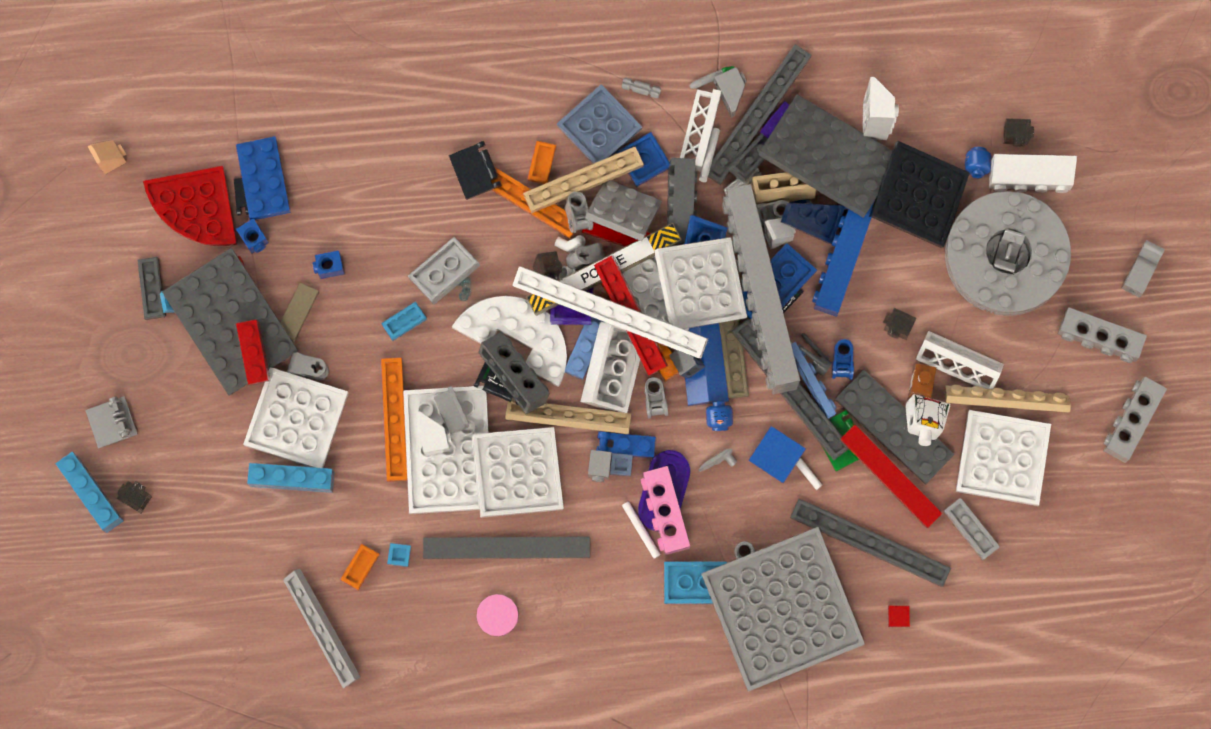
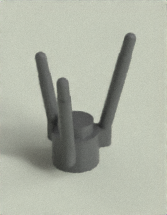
M802 333L801 336L818 355L816 357L803 346H800V350L814 360L812 362L816 371L814 375L820 374L824 376L832 362L828 360L829 357L805 333Z

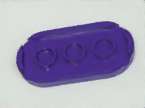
M666 450L652 459L648 471L668 466L681 510L690 477V466L683 454L674 450ZM657 486L653 489V493L656 496H662L665 490L663 487ZM642 491L638 515L646 528L655 531L652 519L655 516L653 510L649 511L646 499L649 498L648 491ZM662 506L658 510L662 516H668L671 512L666 506ZM667 526L664 529V531L670 529L672 526Z

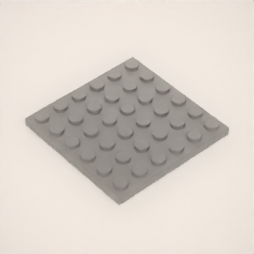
M819 527L701 573L747 691L865 645Z

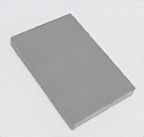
M453 237L409 274L408 277L435 305L474 272L480 264Z

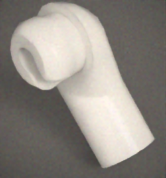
M581 235L569 241L558 237L554 246L572 253L578 247L585 246L586 240Z

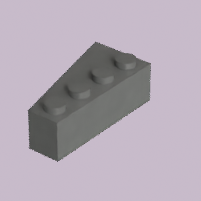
M671 158L668 168L667 226L671 223L674 224L682 239V243L678 245H684L690 216L697 217V210H694V203H697V191H694L695 183H697L696 159Z

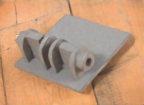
M125 396L121 398L112 397L109 399L110 402L85 410L98 449L138 435Z

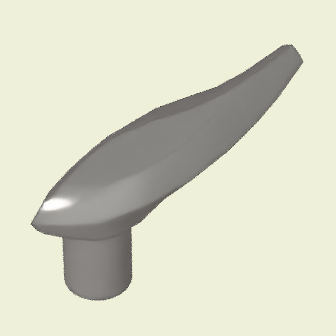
M726 449L715 455L698 469L699 472L718 465L723 460H726L732 467L737 463V460L731 455L733 450Z

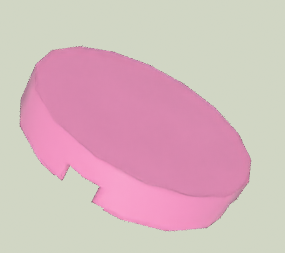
M495 594L488 596L480 603L476 617L479 626L485 633L491 636H504L515 628L518 622V611L510 598Z

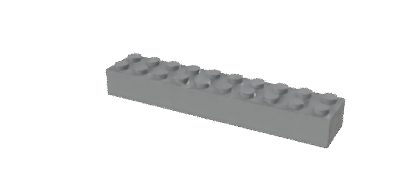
M751 184L727 189L726 196L723 197V212L725 215L728 214L729 234L733 233V251L738 253V260H736L739 272L743 273L741 284L743 291H747L748 299H746L748 311H752L751 324L753 331L757 330L756 345L758 350H762V358L760 359L763 370H767V377L765 378L767 388L772 390L773 395L797 390L800 378Z

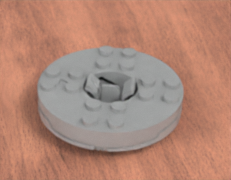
M1011 191L988 194L969 204L955 220L945 246L946 268L956 290L973 306L983 311L986 310V312L990 311V313L994 312L996 315L1003 316L1028 313L1049 301L1064 282L1071 260L1069 237L1064 224L1057 214L1037 198Z

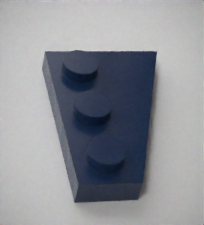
M787 203L781 223L823 242L832 244L845 206Z

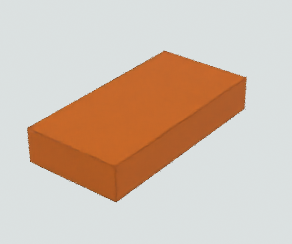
M536 141L528 181L541 184L548 183L556 145Z
M361 544L340 580L359 590L380 554Z

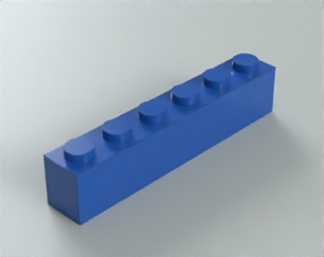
M873 204L864 218L848 209L846 217H841L838 226L842 228L840 235L835 234L832 243L835 250L833 254H828L825 265L829 266L826 273L822 272L819 284H822L820 292L815 291L812 300L813 303H816L815 310L835 317L838 316L872 218L869 215Z

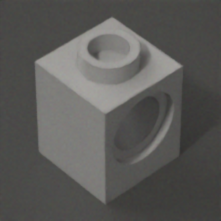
M591 450L588 477L592 478V481L604 482V479L609 480L612 452Z

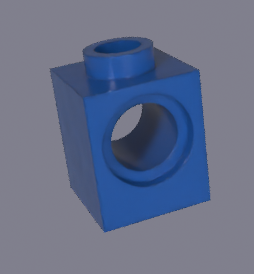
M254 218L236 229L251 254L261 252L269 243ZM258 234L259 236L256 241H249L250 235Z
M339 250L315 255L316 261L312 262L315 274L318 273L320 279L345 275ZM327 261L333 262V266L330 269H324L323 264Z

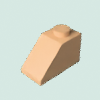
M113 140L88 146L97 164L105 174L126 163L123 157L126 155L121 144L117 146Z

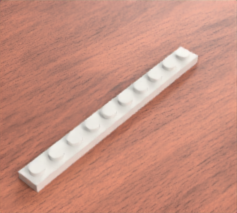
M521 266L518 268L512 285L697 358H702L708 341L706 337Z

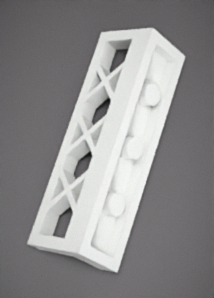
M697 89L680 156V158H684L685 155L693 152L696 157L695 171L701 172L721 97L720 90L713 89V93ZM700 96L711 98L709 106L704 109L699 104ZM702 114L705 118V124L698 128L694 123V118ZM698 133L701 138L700 143L693 147L689 138Z
M928 331L916 357V360L937 367L936 369L984 389H994L1004 364L930 331ZM925 348L933 351L936 357L929 359L922 354ZM949 358L953 360L955 365L947 367L943 364L942 359ZM966 366L972 368L974 374H963L961 368ZM987 375L992 377L993 380L988 385L981 381L980 376Z

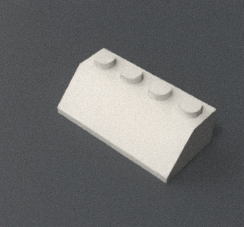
M870 77L863 100V134L874 140H887L888 135L892 134V128L894 129V123H896L899 113V105L895 104V97L875 77Z
M994 154L991 160V171L989 172V189H994L998 192H1003L1007 189H1015L1016 192H1026L1027 189H1032L1039 193L1047 192V190L1066 193L1074 185L1077 156Z
M607 322L599 324L580 402L599 408L627 413L640 358L625 329Z

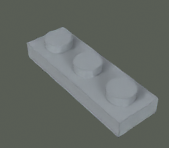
M961 498L943 511L982 560L1000 547Z

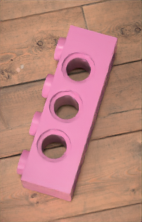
M668 466L644 472V478L640 480L643 491H648L649 498L646 499L649 511L653 510L655 516L652 519L654 530H659L660 538L657 541L660 551L664 550L665 555L690 549ZM661 486L664 488L665 493L662 496H656L653 493V489ZM666 506L671 512L668 516H662L658 511L659 508ZM667 526H672L676 529V534L674 536H667L664 529Z

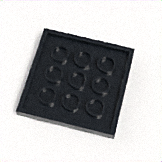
M897 141L869 217L939 248H943L970 173Z

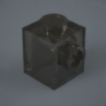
M1006 118L1004 122L1003 144H1013L1015 147L1028 145L1030 139L1034 137V126H1031V119Z
M556 251L539 253L536 255L533 269L537 273L558 280L560 273H562V264Z
M894 308L892 313L887 312L883 321L886 324L884 330L893 338L898 339L900 337L907 340L917 318Z
M128 481L117 492V495H119L117 499L140 514H142L152 496L145 492L146 487L137 481L134 484Z

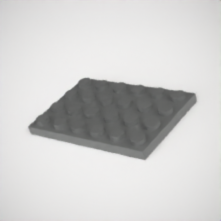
M797 94L758 155L864 218L878 195L892 150L874 139L864 136L862 132Z
M232 248L162 292L229 396L248 384L236 323L259 320L268 370L270 367L274 368L291 357L293 352H299Z

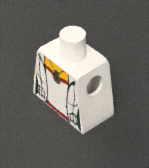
M913 394L907 401L908 432L919 436L918 443L920 445L929 446L931 439L936 440L943 432L950 404Z

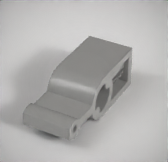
M1146 240L1121 289L1140 298L1165 249Z

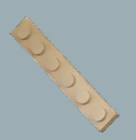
M633 147L523 193L531 213H534L567 199L572 192H584L643 167L644 164L636 147Z
M945 385L944 391L946 403L1070 412L1071 408L1069 395L1063 393L1048 394L1041 391H1009L1001 388L984 389L978 386L971 388L960 385Z
M512 399L507 404L506 419L629 434L631 414L555 404H544L525 414L522 408L516 405V401Z

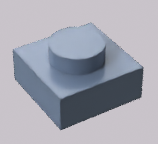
M612 453L610 475L631 477L633 455Z

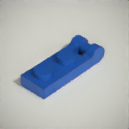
M598 432V439L600 440L597 451L633 455V457L654 458L656 437ZM608 440L614 441L613 447H607Z

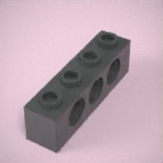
M500 332L481 343L478 353L525 414L546 404L550 394L547 386L537 378L535 371L526 364L524 357L516 351L508 337H505Z

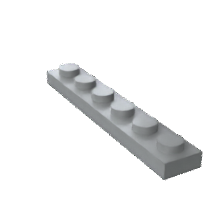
M301 569L294 570L283 581L343 688H346L361 677Z

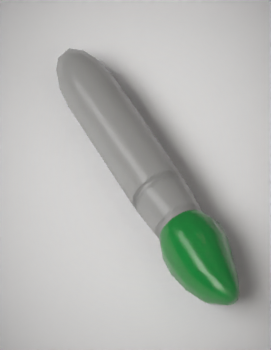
M735 66L723 67L721 70L697 79L690 84V88L696 89L713 82L714 77L735 68Z

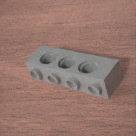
M1069 307L1065 311L1058 331V335H1061V338L1066 341H1078L1083 347L1100 349L1101 353L1108 356L1114 354L1127 363L1136 362L1139 359L1147 335ZM1077 326H1084L1086 334L1079 333ZM1097 333H1103L1106 336V341H1100L1097 338ZM1116 340H1123L1125 348L1118 347Z
M1144 377L1141 381H1136L1132 388V391L1135 393L1131 399L1127 398L1122 407L1125 410L1122 417L1118 415L1113 424V427H1115L1113 434L1109 433L1103 443L1106 445L1104 452L1124 463L1130 459L1167 388L1147 377ZM1142 396L1146 398L1147 405H1141L1138 401V397ZM1129 414L1137 416L1138 423L1130 422ZM1125 432L1128 435V441H1122L1119 433Z

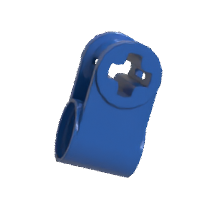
M842 339L836 343L833 350L832 379L847 377L849 380H853V345L849 340ZM840 345L847 346L849 353L845 355L839 353L838 347Z

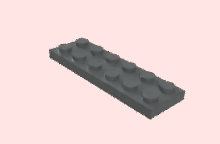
M865 370L835 399L925 485L954 456V453L938 438L936 440L931 439L929 446L920 445L918 443L919 436L908 432L906 408Z

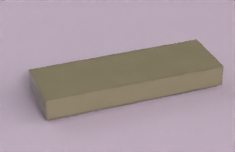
M302 283L299 284L280 322L293 343H295L319 294L318 290Z

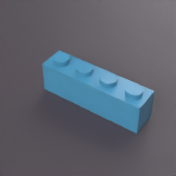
M74 452L69 453L55 463L104 532L108 533L124 521Z
M249 463L247 484L255 488L333 493L335 472L333 469Z

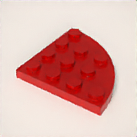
M223 166L143 181L145 192L155 212L176 233L204 245H237Z

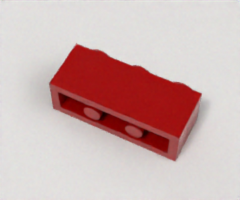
M259 320L236 323L248 385L271 381Z

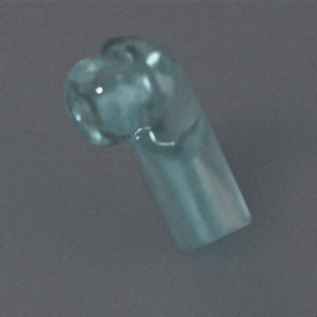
M466 277L458 284V286H462L459 294L461 301H467L472 293L471 279L469 277Z

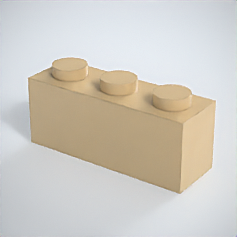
M787 172L752 177V191L756 205L779 200L790 202L815 198L816 189Z

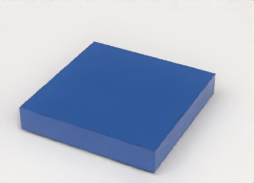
M652 132L616 151V154L636 147L644 164L643 167L628 173L636 187L669 168L670 162Z
M771 426L749 461L780 482L785 483L806 448Z

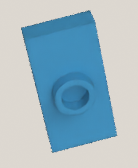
M414 302L381 324L391 340L394 341L426 321L427 318L418 304Z

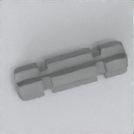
M625 77L622 82L623 89H632V92L646 96L650 94V97L659 98L661 93L660 87L655 85L652 87L650 86L651 84L635 80L634 82L632 79Z

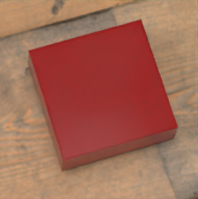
M888 606V627H910V606Z

